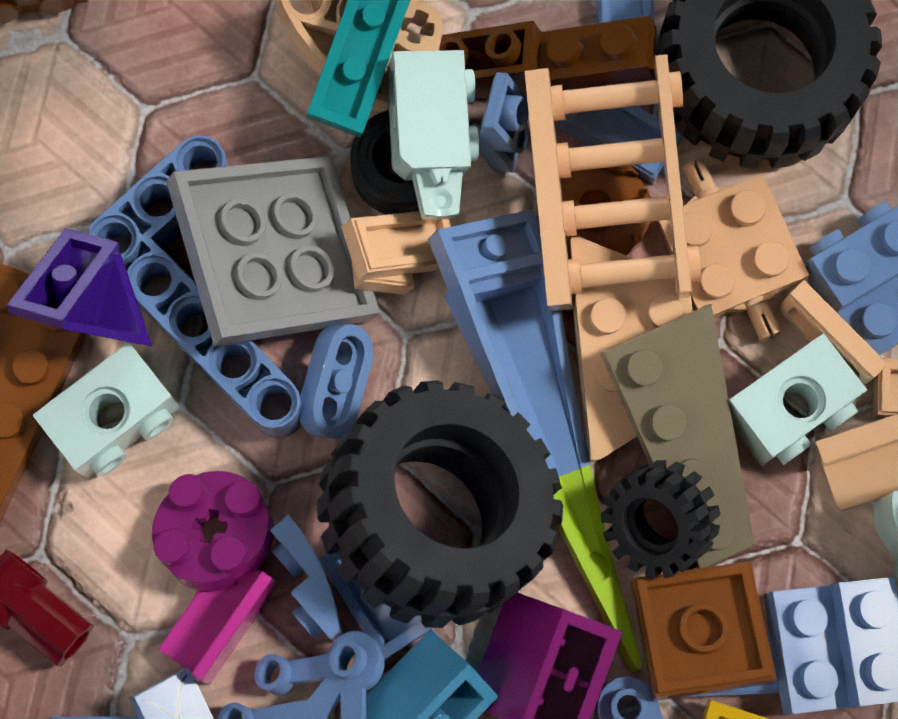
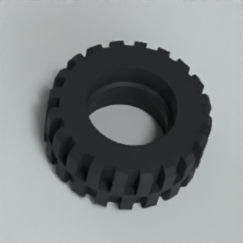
M672 0V2H669L655 47V56L667 54L669 72L680 71L683 107L673 108L674 123L682 119L686 124L683 136L694 146L701 140L712 146L709 156L722 162L725 161L728 154L740 157V167L757 169L762 159H769L770 166L775 169L790 166L797 154L804 161L816 156L821 152L826 143L833 144L845 131L870 94L869 89L877 79L881 65L877 54L882 48L881 30L877 26L870 27L877 16L872 1ZM743 20H765L781 25L797 36L806 47L813 63L814 79L811 84L801 89L784 93L764 92L749 87L736 79L722 63L715 47V35L724 27Z
M421 381L414 390L412 387L404 385L389 391L382 401L375 400L363 411L332 452V458L323 469L319 486L324 493L316 501L317 519L321 523H329V527L320 536L326 553L331 555L337 552L342 561L335 570L345 584L350 583L354 579L365 590L360 599L373 609L382 602L391 607L390 618L406 624L419 615L421 616V624L425 628H443L452 620L459 626L474 622L486 612L491 613L530 583L544 568L543 561L553 554L559 539L557 531L554 529L563 521V503L561 500L554 499V494L562 488L556 468H548L545 459L551 454L542 438L535 441L526 430L531 424L519 412L513 417L502 408L505 403L503 400L489 392L483 398L474 395L475 387L454 382L448 390H444L443 382ZM406 462L430 463L446 469L459 478L473 495L480 511L482 536L479 547L468 549L449 547L432 540L419 531L409 520L399 502L395 487L396 465Z

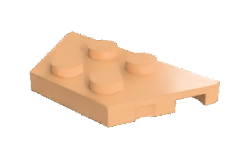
M570 237L567 240L568 260L579 258L580 264L633 259L581 237ZM676 278L582 288L583 294L572 295L585 439L589 461L600 460L637 437L600 353L692 312L691 295L688 298H678Z

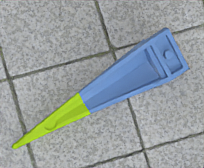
M531 209L437 229L428 238V241L449 291L444 298L492 395L505 402L502 408L513 417L519 412L531 424L526 430L536 441L542 438L551 455L545 461L549 469H557L562 487L554 494V499L561 500L563 503V521L557 527L605 624L623 631L617 648L627 669L632 673L639 671L642 665L641 657L609 542L606 543L603 532L606 530L604 523H601V509L581 424L561 310L549 311L547 306L540 225L535 213Z

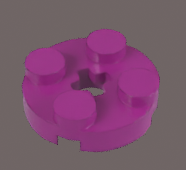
M209 471L198 475L184 474L172 482L169 494L163 499L155 514L152 525L153 550L160 562L185 586L202 591L222 590L237 584L234 580L235 578L244 575L250 568L254 572L264 562L273 542L274 535L270 530L274 527V520L257 486L246 478L226 471ZM219 518L222 525L227 526L225 533H216L212 538V542L205 543L204 535L200 532L201 528L210 520Z

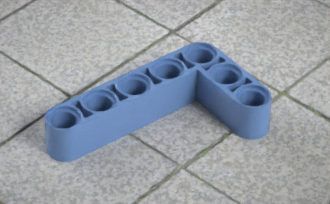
M193 136L181 142L104 211L89 227L88 234L108 240H113L120 236L132 238L130 247L121 256L139 307L261 432L274 438L288 437L301 426L299 420L301 410L300 394L287 376L251 340L214 346L209 328L204 334L197 337H189L183 334L184 324L189 318L200 314L205 315L196 284L164 252L169 245L182 235L174 207L169 213L159 217L150 216L148 212L155 201L163 198L171 199L166 181L173 172L192 170L196 164L202 161L214 162L217 164L216 167L229 166L225 152L219 142L207 136ZM159 275L171 278L169 288L161 295L148 296L144 294L145 285L151 278ZM240 354L251 359L250 368L243 376L232 379L222 375L223 364L231 356ZM283 395L292 401L288 414L278 420H270L263 417L261 409L264 402L271 396Z

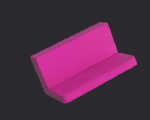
M250 568L244 575L234 579L237 584L226 589L217 591L199 590L158 650L182 667L189 668L192 673L191 675L200 682L211 684L279 585L266 573L258 569L253 572Z

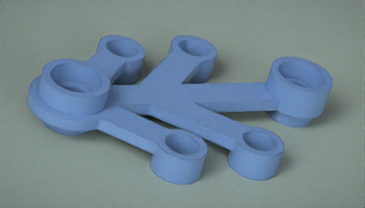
M352 631L338 637L332 643L327 654L292 661L276 654L266 655L258 662L254 672L255 682L261 689L274 695H283L296 684L322 681L308 700L251 709L234 702L226 705L220 711L217 719H237L240 715H242V719H328L329 714L339 701L341 704V719H366V691L379 682L384 671V657L377 641L369 635L359 631ZM355 654L353 665L347 669L350 659ZM280 666L278 678L271 683L273 671Z

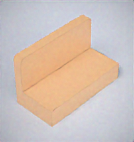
M898 414L815 441L817 454L839 510L844 511L878 500L898 490Z

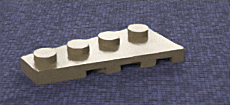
M705 305L601 352L602 359L649 464L651 465L656 460H666L668 468L675 462L685 465L682 476L687 477L693 471L697 472L703 478L696 484V487L702 491L710 486L715 494L706 503L707 506L719 505L720 516L712 522L720 525L719 533L711 540L714 543L712 547L694 562L695 567L698 569L712 566L754 546L712 305Z

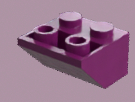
M517 592L503 603L477 672L499 696L484 712L499 719H591L623 631Z

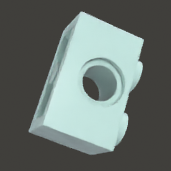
M823 333L729 399L733 428L761 467L776 456L785 465L812 445L805 435L822 423L831 432L856 414L858 410L852 402L867 391V389ZM785 393H796L805 399L808 405V416L806 418H797L788 413L783 403Z
M128 342L34 413L33 417L73 469L88 479L94 474L102 477L117 468L127 457L124 451L143 437L145 440H150L161 434L172 424L174 418L171 414L177 411L180 406ZM112 403L124 404V417L117 426L110 429L99 427L98 418L104 407Z

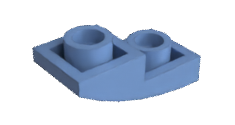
M496 72L492 81L479 131V148L493 171L514 173L518 155L524 151L528 140V102L525 94L508 73Z
M287 515L270 530L280 542L271 551L294 578L303 570L309 576L291 592L300 603L292 613L314 639L325 632L334 642L343 635L334 591L317 554L299 527Z

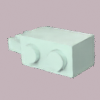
M464 50L394 51L386 67L392 169L402 179L413 180L421 219H454L459 215L462 177L470 169L471 161H477L479 156L478 129L476 126H469L467 104H474L475 100L473 69H465Z

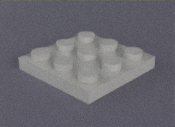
M331 156L175 171L166 181L214 346L324 329L335 324L368 322L380 314L374 291L357 290L354 288L351 256L341 228L350 219V215Z

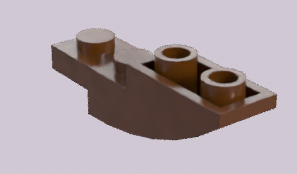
M650 15L541 32L533 20L444 34L441 38L439 51L464 50L465 69H473L475 75V98L488 99L496 72L508 73L527 97L525 71L548 68L551 86L562 85L563 90L607 86V84L654 78L656 25Z

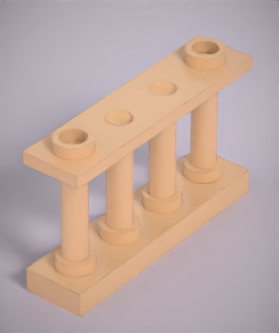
M667 54L655 56V80L563 90L562 85L551 86L548 68L525 71L544 277L549 311L573 309L572 295L583 294L582 288L676 278L678 298H688L692 292L691 282L702 281L698 246L687 247L673 108L683 107L680 71L669 72ZM658 104L661 138L568 148V142L557 143L555 121L566 120L565 114ZM664 161L667 196L574 206V200L562 201L560 179L571 178L572 171ZM670 220L673 255L580 264L579 258L568 260L566 237L576 236L577 229Z

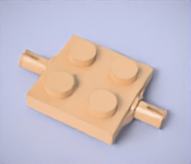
M698 158L695 160V165L691 161L682 167L695 194L686 205H683L687 247L698 246L702 281L691 282L692 305L694 310L711 304L714 318L726 313L747 312L758 335L759 342L766 341L769 337L773 338L782 333L768 302L780 291L798 285L803 280L807 281L809 277L808 271L763 173L732 186L716 187L705 164V159ZM670 220L656 221L669 253L673 255Z

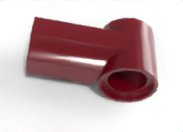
M6 549L0 556V626L7 630L12 628L49 661L62 667L86 642L95 625L46 586L48 581L39 572L16 554Z

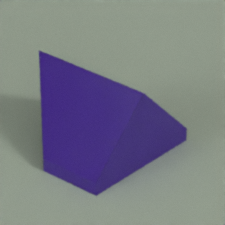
M65 228L7 304L8 312L12 315L65 330L153 347L120 253L119 242Z

